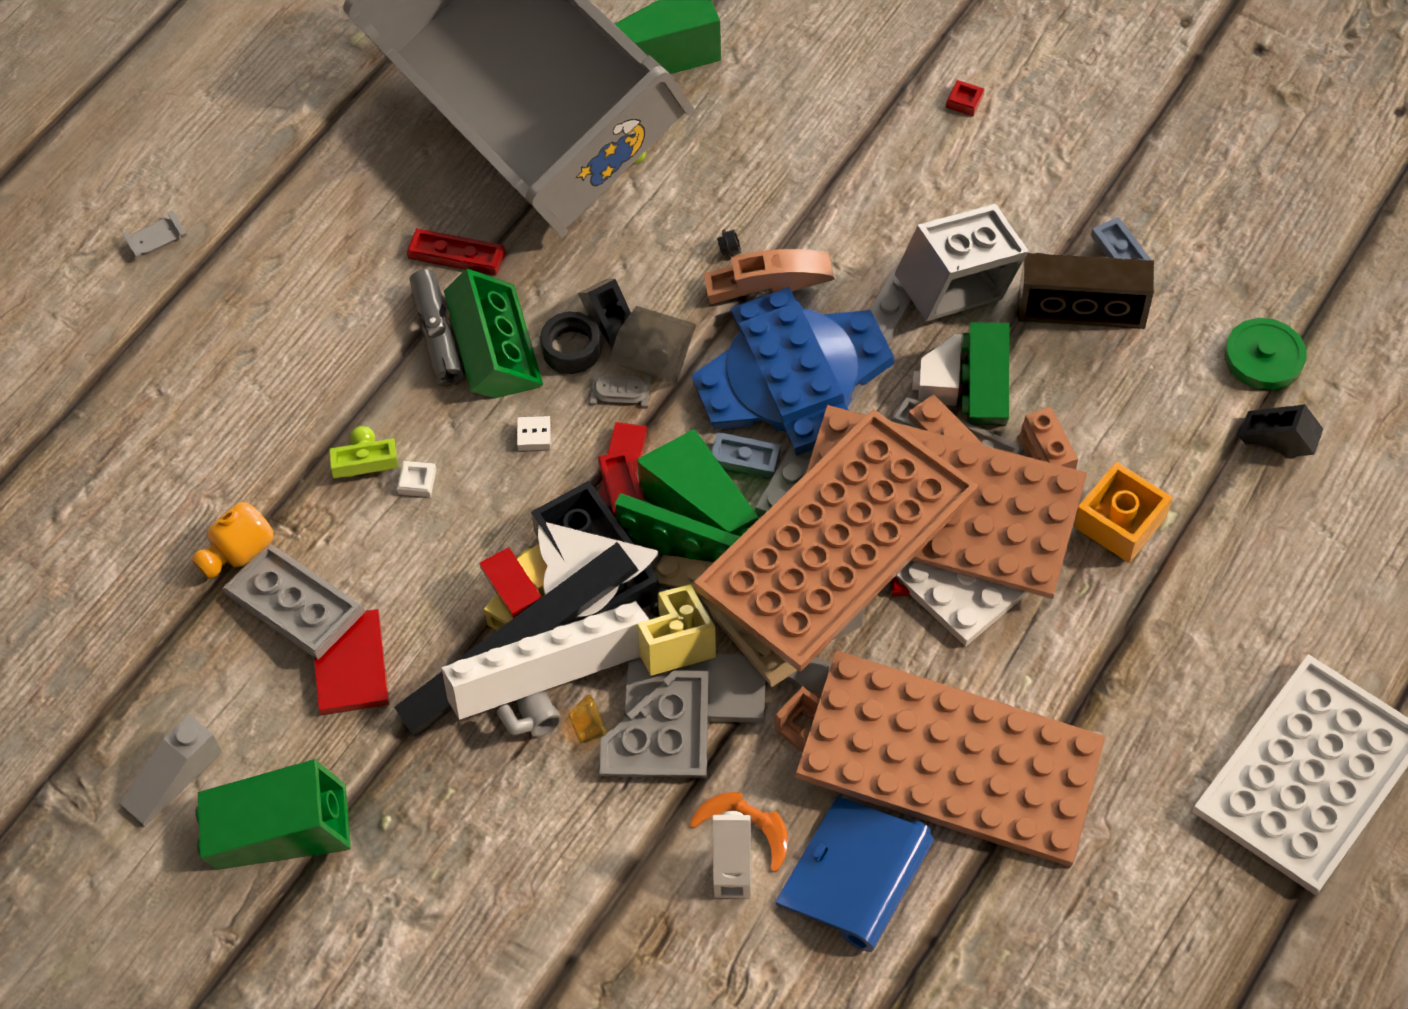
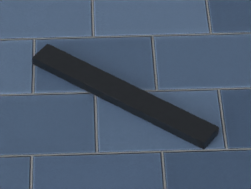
M616 542L458 660L468 659L488 652L491 649L521 641L526 637H532L553 630L556 627L565 626L638 572V568L620 544ZM440 672L394 707L415 737L453 709L447 700L443 672Z

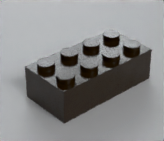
M1027 253L1023 260L1019 285L1018 321L1145 329L1154 294V260H1142L1139 258L1121 259L1106 256L1086 257L1073 254Z

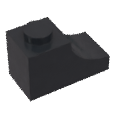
M605 279L578 293L588 316L597 323L611 350H616L642 336L616 279Z
M1305 404L1252 410L1247 412L1239 438L1244 444L1262 445L1275 449L1286 458L1315 455L1323 427Z

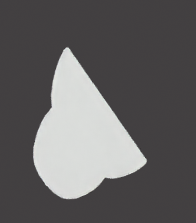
M546 523L559 548L560 555L540 525L538 528L540 551L543 560L548 565L544 575L545 595L616 542L620 544L639 570L623 583L628 582L642 572L658 553L657 550ZM618 587L577 617L589 616L601 610L613 598Z

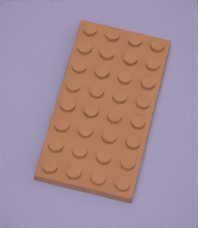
M827 405L806 473L866 415ZM892 422L979 485L976 495L911 561L1053 599L1087 472Z
M873 409L694 581V589L801 672L976 495L979 485Z
M836 650L795 778L1071 868L1075 860L1106 736Z

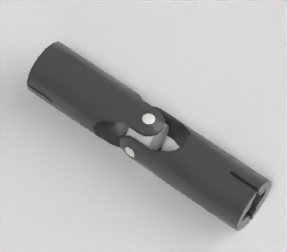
M419 270L410 276L409 281L418 315L425 322L423 323L422 330L434 377L438 385L451 386L452 381L455 385L463 379L464 375L451 326L445 317L446 309L438 278L433 270Z

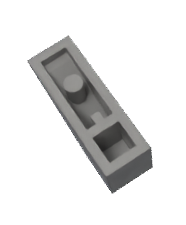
M190 714L185 717L163 738L120 801V806L145 827L222 753L214 735Z

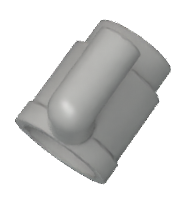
M544 691L516 700L519 705L518 710L523 719L517 720L509 705H503L497 710L500 719L511 735L531 732L534 737H542L553 732L562 723L560 713Z

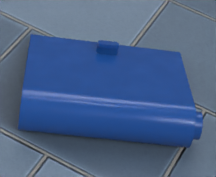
M837 796L775 903L777 906L838 929L848 943L860 950L872 952L934 843L931 830L919 821H912L910 823Z

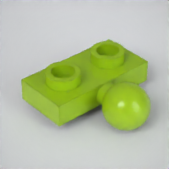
M358 426L352 430L349 436L351 445L330 448L333 479L399 468L395 438L375 441L374 432L367 426Z

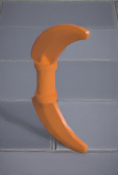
M726 792L716 795L697 809L690 822L692 828H696L702 822L713 818V815H721L726 811H737L743 815H750L751 822L764 832L770 844L772 872H777L788 850V834L785 824L777 812L772 811L769 814L766 811L762 812L747 804V801L743 800V795L740 792Z

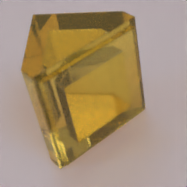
M586 695L568 714L579 743L595 740L608 733L599 707L592 695Z

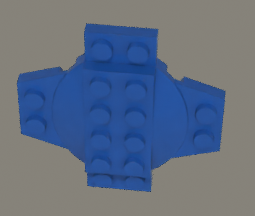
M790 287L731 308L732 316L739 332L735 336L730 348L691 376L713 430L755 426L756 421L763 420L772 424L773 429L786 432L797 456L814 449L827 405L849 410L848 406L852 401V393L855 386L858 384L866 385L895 364L894 355L871 310L823 315L812 310L803 309L799 301H796Z

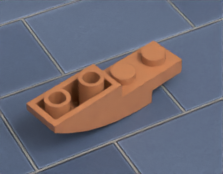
M804 249L765 250L731 257L732 266L704 273L710 304L770 288L773 293L790 287L791 291L835 280L829 253Z

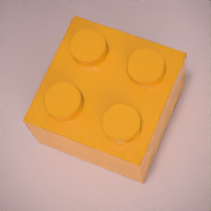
M1115 462L1078 506L1074 528L1130 563L1167 518L1173 497L1120 463Z

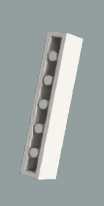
M633 602L597 615L588 616L583 620L565 626L556 627L553 630L532 637H526L521 641L500 648L491 649L488 652L468 659L458 660L453 664L442 667L447 700L460 720L639 658L637 623L649 619L639 605Z

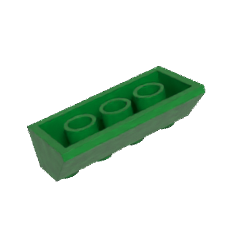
M466 269L444 290L471 392L499 398L540 388L543 382L515 285Z

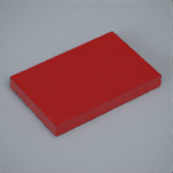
M379 609L367 610L319 660L314 657L320 715L390 705Z

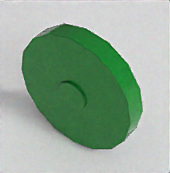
M1254 318L1243 321L1233 328L1225 344V362L1230 372L1241 382L1256 389L1275 390L1287 387L1298 379L1306 363V346L1301 336L1289 325L1275 319Z

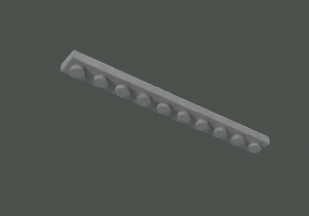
M894 267L870 309L888 345L913 303L895 276L897 267ZM858 384L855 386L852 393V401L848 406L849 411L854 407L865 385ZM792 446L789 448L755 507L757 515L763 516L806 474L813 450L796 456Z

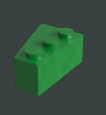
M970 322L968 332L962 333V352H965L966 364H962L961 380L962 383H966V395H962L961 414L967 415V422L972 425L1006 426L1009 420V323Z

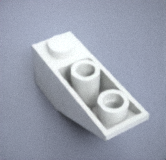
M726 811L721 815H713L714 898L751 899L750 815H743L737 811Z

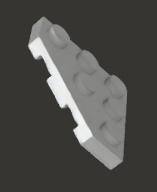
M672 671L613 730L611 729L601 738L600 776L707 778L708 671Z

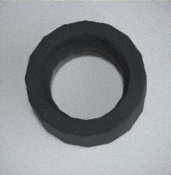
M572 311L559 313L550 318L541 330L540 342L544 360L552 369L567 374L584 372L592 367L600 357L602 348L601 334L597 323L590 316ZM567 332H580L590 340L586 348L572 354L559 352L552 345L555 338Z

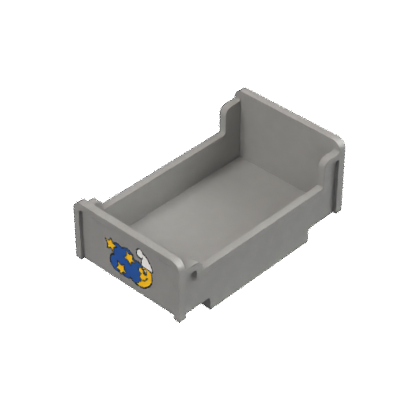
M346 0L343 5L344 12L379 50L397 66L562 238L569 232L566 228L683 114L686 113L689 116L695 110L671 74L650 55L647 56L589 0Z

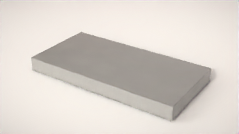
M271 543L222 588L226 596L318 660L365 613L361 604Z
M716 654V658L652 676L649 674L641 657L628 661L625 717L647 695L649 696L672 671H708V722L764 723L766 680L745 655Z

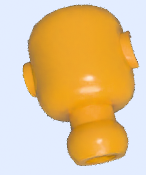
M247 502L237 503L208 527L206 536L211 545L194 553L192 562L206 578H215L221 572L222 566L227 562L233 567H242L248 564L270 545L274 538V532L266 519L252 505Z

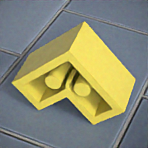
M691 584L659 592V617L637 623L639 655L649 674L652 676L716 658L715 626Z

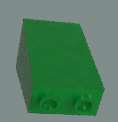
M657 0L614 23L647 56L650 55L670 74L721 61L720 19L711 0Z
M695 429L637 459L639 484L643 498L650 504L740 537L758 521V515Z
M315 759L198 792V806L195 809L196 819L199 824L197 851L200 859L217 870L351 849L346 784Z

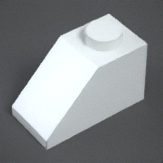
M954 334L921 358L920 371L913 372L912 390H918V401L923 402L934 394L944 405H957L961 334Z

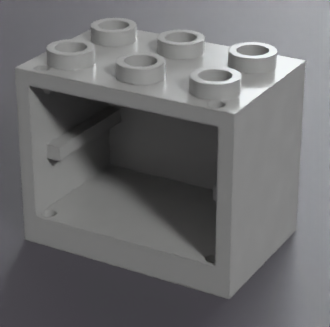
M993 204L918 224L895 271V276L925 321H930L1003 299L1025 259L1028 249L998 206Z

